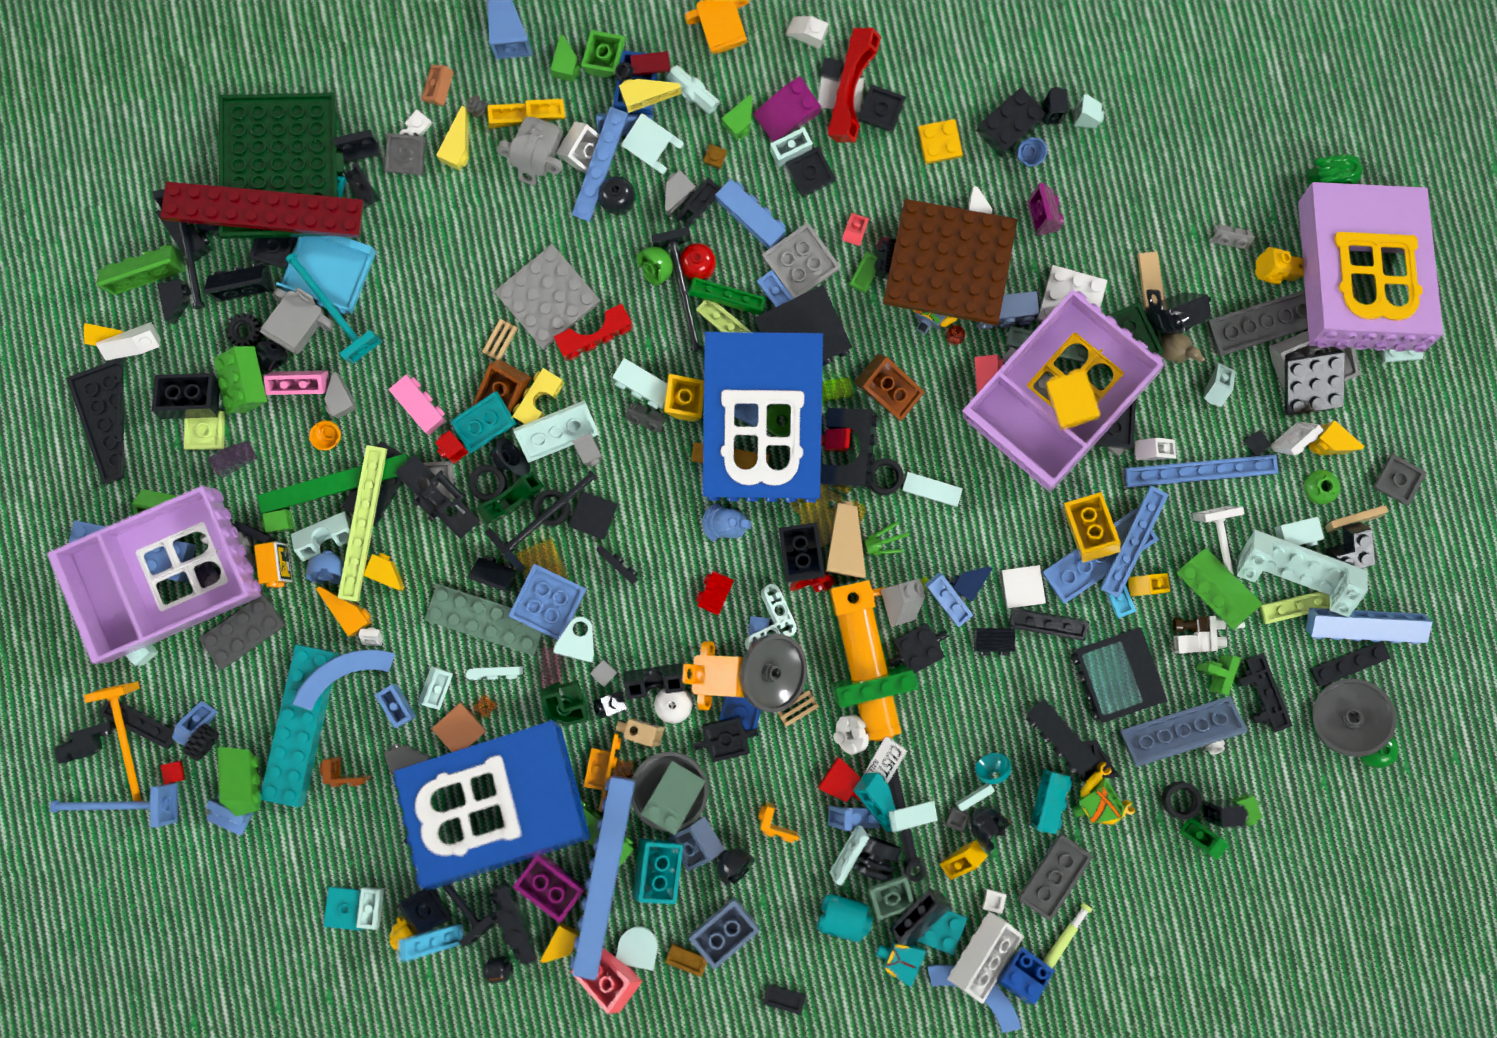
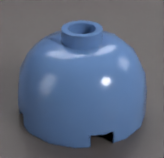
M323 551L309 560L306 568V579L318 584H323L324 581H331L330 585L340 584L344 562L339 556L334 555V552Z

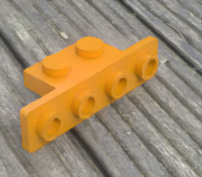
M614 732L611 751L591 748L583 787L602 790L599 805L600 812H603L601 811L603 799H607V791H605L606 781L611 779V768H616L617 757H614L615 749L619 750L621 738H618V733Z

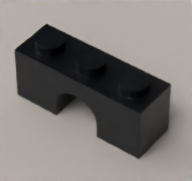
M682 663L624 671V686L627 700L646 697V693L653 688H664L666 694L685 691Z

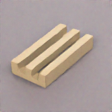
M500 319L482 352L496 360H501L518 328ZM504 325L505 327L503 328V330H502V332H501L499 338L497 339V341H496L494 347L492 348L491 352H489V350H490L491 346L493 345V343H494V341H495L497 335L499 334V332H500L502 326ZM508 329H511L498 355H495Z
M809 690L801 694L793 704L806 696L809 697L807 701L784 715L782 711L777 712L786 727L819 707ZM812 702L813 706L788 721L785 719Z

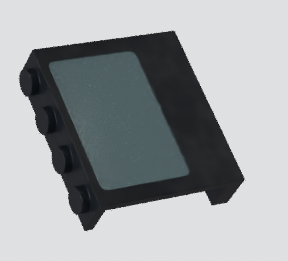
M1135 627L1125 633L1080 648L1071 649L1073 653L1071 654L1072 662L1078 667V679L1081 684H1084L1086 690L1084 691V696L1087 702L1091 704L1092 709H1090L1093 720H1096L1097 723L1102 724L1168 701L1142 627Z

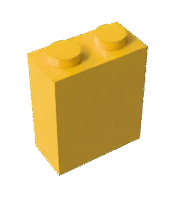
M1076 369L1069 372L1067 376H1054L1049 379V382H1046V389L1060 431L1099 419L1100 412L1085 370L1080 371Z

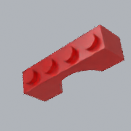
M621 303L605 311L604 324L596 333L581 335L570 328L553 337L564 359L574 360L580 356V353L584 351L590 352L596 349V345L602 342L606 344L614 340L613 337L619 334L622 336L629 333L633 325Z

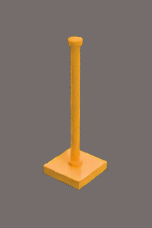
M138 681L99 689L84 695L85 703L106 698L107 701H110L133 801H144L141 799L118 700L120 695L140 689Z

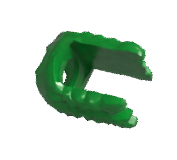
M1341 154L1340 156L1316 158L1314 161L1315 165L1320 167L1306 170L1307 176L1311 177L1308 183L1309 186L1312 182L1357 184L1361 179L1363 167L1358 157Z

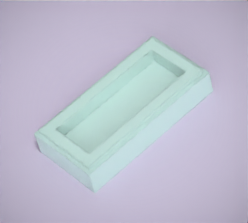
M985 784L955 804L958 809L964 811L992 794L995 790L991 784Z

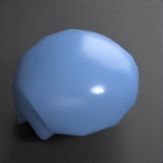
M1026 138L1019 144L1017 149V158L1025 166H1037L1045 160L1047 155V146L1040 138Z

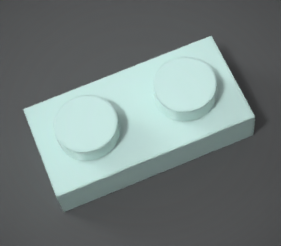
M1386 349L1381 351L1382 363L1423 359V352L1417 353L1414 350L1397 352L1393 349Z

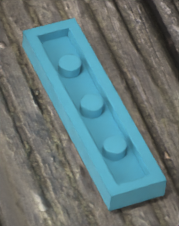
M453 924L399 940L400 961L412 960L460 945L458 941L463 938V924Z

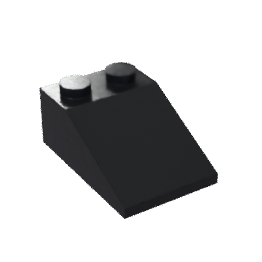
M817 522L779 528L786 583L825 577Z

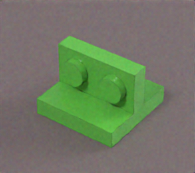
M1221 655L1218 663L1214 661L1198 663L1196 671L1213 676L1209 692L1229 695L1241 658L1233 655Z

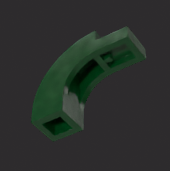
M532 471L521 476L511 487L497 497L479 505L476 511L486 524L493 521L497 522L530 500L544 485Z

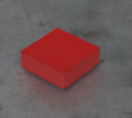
M182 761L161 765L164 784L186 780Z

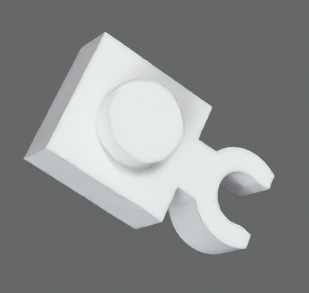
M416 109L405 122L408 128L401 130L399 134L412 136L417 134L422 136L433 123Z

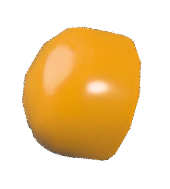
M322 420L310 429L309 440L312 446L318 450H330L341 440V431L338 425L332 421Z

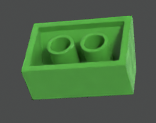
M219 747V801L236 817L259 811L261 795L258 790V785H260L257 769L260 766L258 757L250 750Z

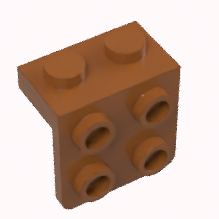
M340 756L323 759L322 763H320V775H322L323 784L329 783V787H339L346 783H349V786H361V784H365L367 780L371 779V775L341 776Z

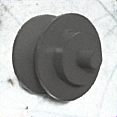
M474 96L467 100V111L469 113L473 112L474 117H479L486 113L487 103L484 100L480 101L479 96Z

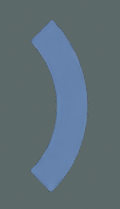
M360 650L334 657L318 667L303 682L291 704L312 710L321 693L335 680L360 670L389 672L395 654L382 650Z
M928 965L927 969L931 986L957 987L948 980L950 972L955 965ZM995 984L984 1002L995 1014L1001 1032L1005 1033L1021 1029L1015 1009L1002 990Z

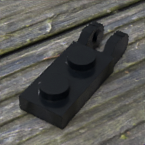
M707 178L684 204V208L676 216V220L678 222L681 221L689 211L693 215L687 220L684 227L690 228L715 201V194L721 188L710 178Z

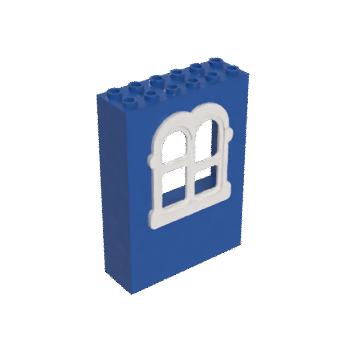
M705 332L703 497H707L708 501H719L720 497H727V501H738L739 497H746V501H758V498H765L767 502H777L778 498H785V502H797V498H804V502H816V499H820L823 333ZM735 404H757L759 406L758 426L736 427L734 425ZM768 404H789L791 406V434L789 437H768L766 435ZM735 435H756L758 437V460L756 465L749 470L740 469L734 463ZM768 445H788L790 447V462L786 468L777 471L768 466L766 462V447Z
M553 720L394 771V785L398 788L400 794L398 796V803L404 812L402 820L404 826L408 829L407 842L413 851L411 860L417 868L416 881L421 888L433 890L591 839L562 728ZM492 773L497 790L496 796L478 802L475 801L470 780L476 776ZM458 782L462 783L466 798L465 806L443 813L432 809L430 798L435 790ZM496 804L500 805L505 827L474 837L469 814ZM459 817L463 828L464 840L453 845L443 844L438 837L439 826L449 819Z

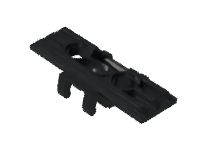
M414 454L395 474L418 496L412 503L416 507L419 505L429 515L428 519L431 522L438 516L461 539L480 521L460 501L466 494L464 492L461 493L443 475L444 472L442 470L435 475ZM423 477L427 478L430 483L429 487L425 489L418 485L419 479ZM438 480L456 499L451 502L433 483ZM448 506H455L457 508V513L454 516L447 515L446 508Z

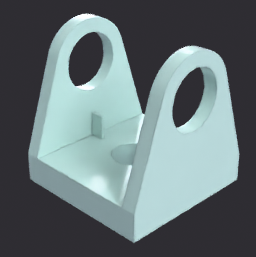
M584 617L574 618L556 643L553 652L592 662L594 652L590 621ZM580 621L588 626L587 634L582 637L576 636L573 633L574 624Z

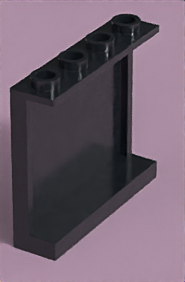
M824 285L754 317L760 333H823L822 366L833 362L832 358L839 355L842 358L850 354L849 350L852 349V345Z

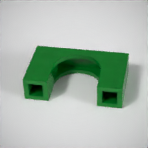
M902 665L887 669L888 674L874 679L851 681L848 678L832 682L830 685L834 702L840 708L917 690L914 672L909 667Z

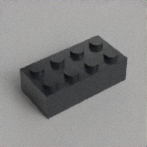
M1042 698L1026 712L1028 715L1026 720L1033 728L1037 726L1041 730L1039 735L1047 744L1051 742L1054 745L1052 750L1060 759L1064 757L1068 761L1065 765L1073 774L1077 772L1082 775L1098 761V758L1046 699Z

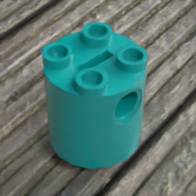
M832 894L825 895L821 904V910L824 913L818 919L816 929L820 930V933L859 943L870 932L873 918L868 904Z

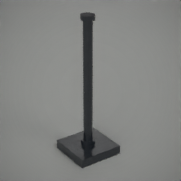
M165 189L153 191L154 199L161 209ZM178 222L194 300L192 304L193 309H202L205 307V303L201 299L187 223Z
M689 227L651 235L653 246H667L670 248L692 344L691 351L701 350L702 345H699L677 249L678 243L691 240Z
M591 470L587 472V476L510 542L506 541L503 543L491 528L484 532L519 573L526 568L512 553L515 550L514 548L590 482L598 479Z
M407 837L403 840L405 844L408 843ZM451 884L442 886L473 925L471 927L472 930L458 941L463 948L476 942L496 924V912L488 915L483 920H478Z

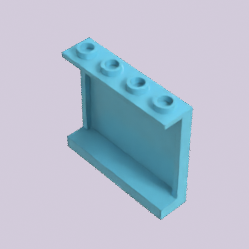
M340 236L299 237L293 252L297 255V260L340 314L345 315L346 312L352 314L375 257L376 251L374 248ZM289 263L282 282H277L276 285L286 293L289 291L296 292L295 289L298 287L311 295L314 301H317V305L324 307L292 264Z

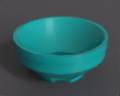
M990 753L978 760L975 771L982 782L999 784L1010 775L1011 763L1007 756L1003 754ZM995 772L1001 773L997 778L990 777Z

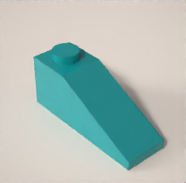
M878 772L865 773L853 791L885 831L892 832L889 812L896 809L890 788L884 781L883 776Z

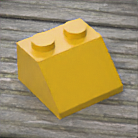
M668 374L664 412L676 419L691 422L701 419L704 400V380Z
M1336 421L1321 425L1323 431L1318 435V438L1307 444L1313 453L1319 455L1348 454L1365 447Z

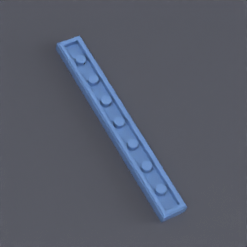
M1275 454L1125 468L1123 472L1125 488L1278 474V465Z

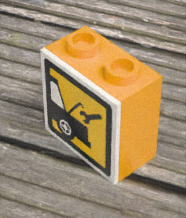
M271 542L254 545L259 584H265L266 587L280 588L285 587L284 583L292 582L288 544Z

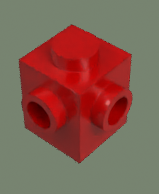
M450 430L440 435L435 442L439 447L436 451L443 459L447 457L453 464L469 453Z

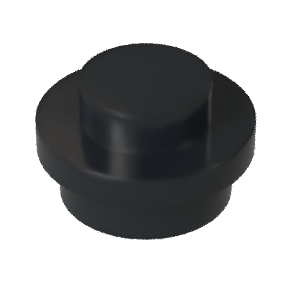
M627 62L620 63L615 70L616 77L621 82L632 79L634 76L633 66Z

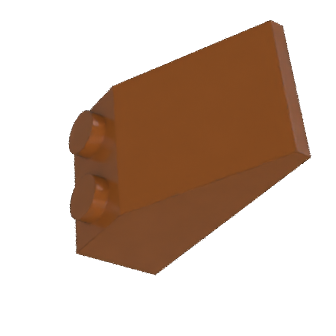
M878 353L854 382L864 393L899 421L905 418L925 393L888 357Z
M498 359L489 364L472 406L497 391L512 415L515 406L521 401L532 377Z

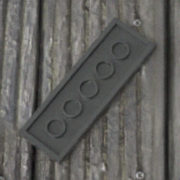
M1305 290L1206 321L1218 357L1308 329Z

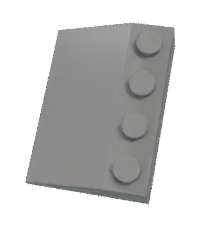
M1308 331L1269 346L1272 364L1284 392L1285 359L1342 350L1345 352L1344 381L1360 375L1355 348L1338 349L1329 346L1325 348L1309 346Z

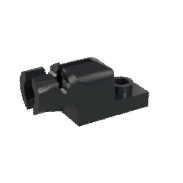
M106 722L71 732V740L55 747V756L58 763L62 764L98 753L103 748L101 737L112 734L111 730L116 729L115 722Z

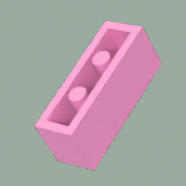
M328 370L270 372L264 375L266 395L323 394L327 391L329 385Z
M405 375L388 390L421 429L430 435L447 421L443 417L445 413L438 405L435 407L431 403L432 397L426 391L423 393L419 389L421 384L414 377L410 378Z

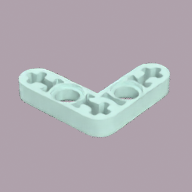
M769 584L761 591L762 599L774 625L748 636L745 640L747 650L750 648L753 640L756 641L765 636L769 630L774 632V634H782L789 637L796 632L795 621L779 587L775 584ZM773 590L774 594L768 596L767 592ZM778 599V602L771 604L772 601ZM776 606H780L783 609L781 616L775 613ZM785 625L790 626L788 631L780 633L779 629L784 628Z

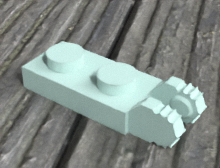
M523 666L473 668L467 670L465 675L469 680H481L483 676H486V680L498 679V675H506V679H516L517 675L523 674Z

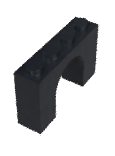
M828 408L826 427L829 429L850 428V431L858 434L861 440V450L858 457L850 464H822L820 484L829 487L870 489V484L873 483L872 465L875 464L873 450L877 444L875 430L879 425V416L875 411L870 409Z

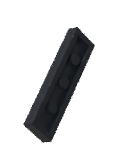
M1012 607L1008 626L1014 629L1086 641L1090 622L1083 619Z
M1384 641L1314 666L1310 668L1316 685L1320 687L1391 658Z
M106 699L99 715L115 722L110 701ZM119 701L125 728L166 749L171 748L174 739H172L174 728Z

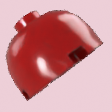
M692 243L681 252L680 262L685 277L693 280V277L707 280L712 276L716 269V256L711 248L702 243Z

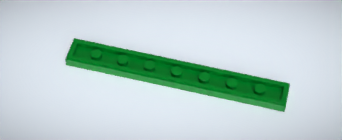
M408 454L398 455L385 460L382 481L398 477L395 472L409 460ZM362 466L259 494L257 498L261 513L274 512L359 488Z

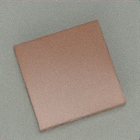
M462 702L431 728L451 752L470 747L487 732Z

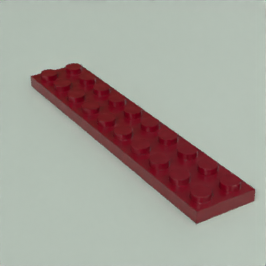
M166 181L161 219L163 221L360 238L364 201L362 199Z

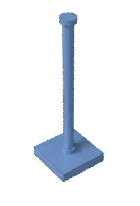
M178 783L150 787V801H52L50 811L150 809V827H161L178 822Z

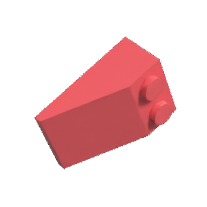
M604 948L596 980L574 976L607 1014L621 1012L643 982L630 967Z

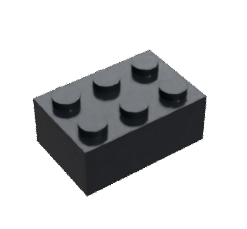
M1020 87L979 123L976 132L1002 158L1041 124L1047 114Z
M213 373L155 375L151 411L159 419L218 417L219 380Z

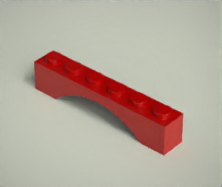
M853 28L848 52L845 56L844 69L841 73L839 89L837 90L835 106L832 109L831 122L828 126L827 135L835 142L856 143L860 124L854 110L855 89L863 70L878 52L881 36L874 28Z

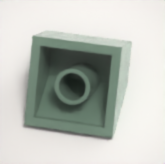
M906 875L868 889L871 905L878 921L907 911L914 904Z

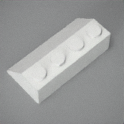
M988 912L987 916L982 920L979 929L972 936L966 950L962 952L958 963L951 970L948 980L983 1004L1024 936L1009 923Z

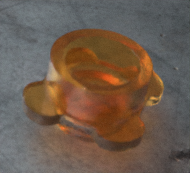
M482 695L481 700L474 705V710L479 711L483 718H488L493 709L497 708V703L489 699L487 695Z
M617 759L613 775L631 778V770L634 767L633 761Z

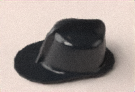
M500 438L497 441L496 448L490 452L497 468L511 470L517 476L530 473V463H528L525 455L509 439Z

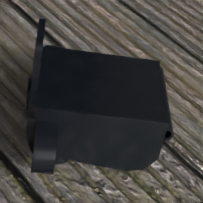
M1146 290L1149 306L1145 307L1146 310L1144 312L1153 330L1169 334H1182L1194 325L1209 319L1211 313L1209 302L1211 297L1208 294L1182 292L1162 300L1160 290ZM1152 294L1157 297L1156 303L1152 300Z

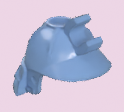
M718 503L709 506L702 519L703 532L711 541H715L720 537L739 538L744 535L746 529H751V521L747 520L742 512L723 508Z

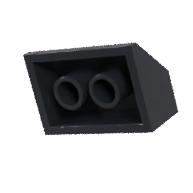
M262 263L252 264L249 268L236 267L233 268V271L229 272L216 271L214 275L207 277L204 288L205 294L218 302L274 291L271 271Z

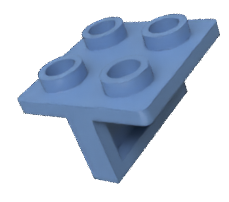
M219 793L217 798L209 800L206 806L210 810L207 821L238 835H243L253 814L252 812L236 817L219 801Z

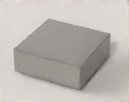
M602 660L590 674L605 687L618 672L605 660Z

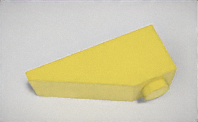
M629 79L619 85L628 113L682 94L680 83Z
M461 106L436 155L440 162L459 171L462 166H466L469 159V114L464 106Z

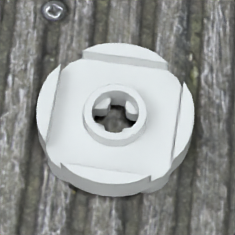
M846 715L840 717L837 722L834 741L849 755L864 751L868 745L869 735L865 734L864 728H866L864 721L857 715Z

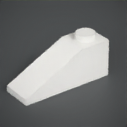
M152 322L97 342L96 345L105 360H112L142 354L160 346V337Z

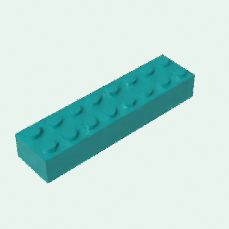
M295 645L261 789V800L297 808L305 805L333 683L321 693L312 710L292 705L291 703L303 682L322 664L339 656V652L306 645Z

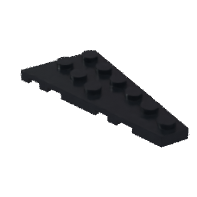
M118 358L66 378L104 485L124 479V362L122 358Z

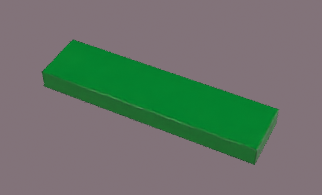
M693 277L688 294L757 315L763 313L766 297Z

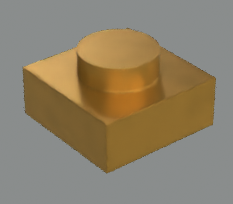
M710 144L703 163L721 170L728 150Z

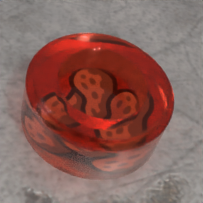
M957 325L950 327L946 332V340L951 345L961 344L966 336L964 329Z

